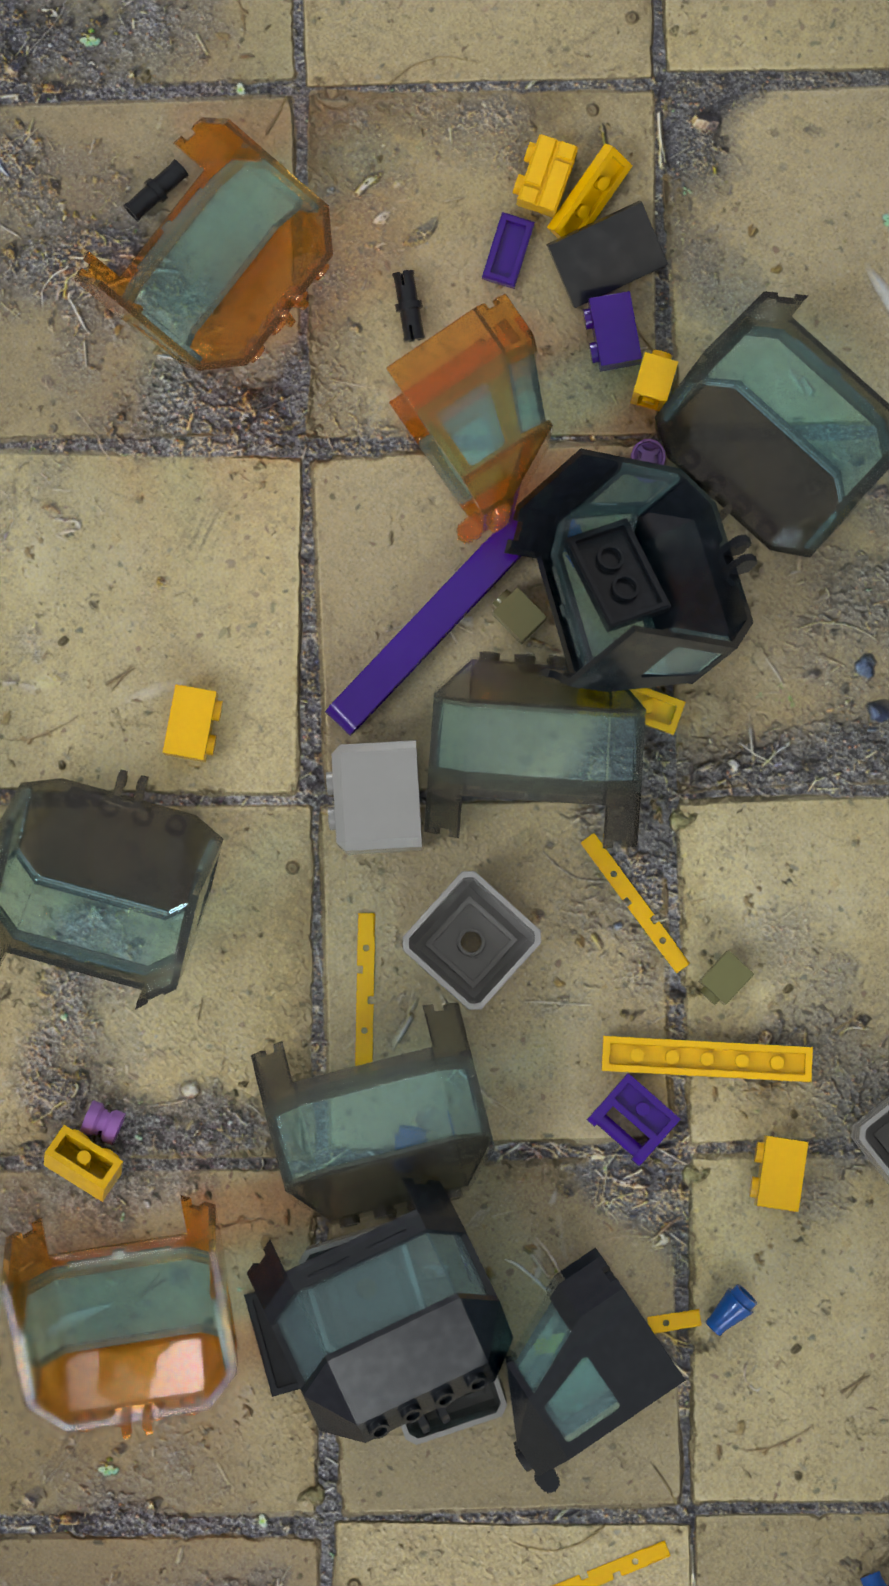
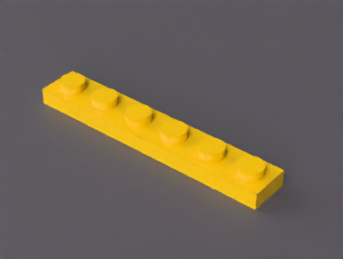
M603 1036L601 1071L811 1082L813 1047Z

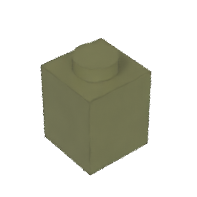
M518 587L512 593L506 589L493 602L497 608L493 611L492 615L521 645L547 619V616Z
M728 950L698 981L703 986L700 992L712 1004L716 1005L720 1001L723 1005H726L751 979L754 973Z

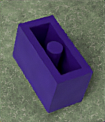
M630 291L589 298L588 308L583 309V317L586 330L592 329L594 342L589 343L592 364L598 363L600 372L641 365L642 354Z

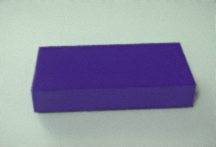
M502 212L483 271L482 280L515 289L535 225L534 221Z

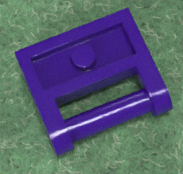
M629 1073L622 1078L587 1118L591 1125L594 1127L598 1125L633 1156L631 1160L638 1166L647 1159L681 1120ZM612 1107L617 1109L649 1138L643 1146L606 1115Z

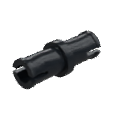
M174 159L154 179H147L144 182L145 187L128 203H125L123 205L124 208L138 222L158 202L164 203L168 199L167 194L184 178H187L189 174Z
M404 270L403 273L395 272L392 274L398 304H395L396 312H400L404 335L403 340L404 342H414L415 339L418 341L426 339L420 309L423 308L422 300H418L414 270Z

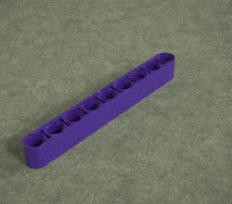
M515 510L326 709L325 713L350 736L522 557L504 553L507 540L514 539L518 521L513 520Z

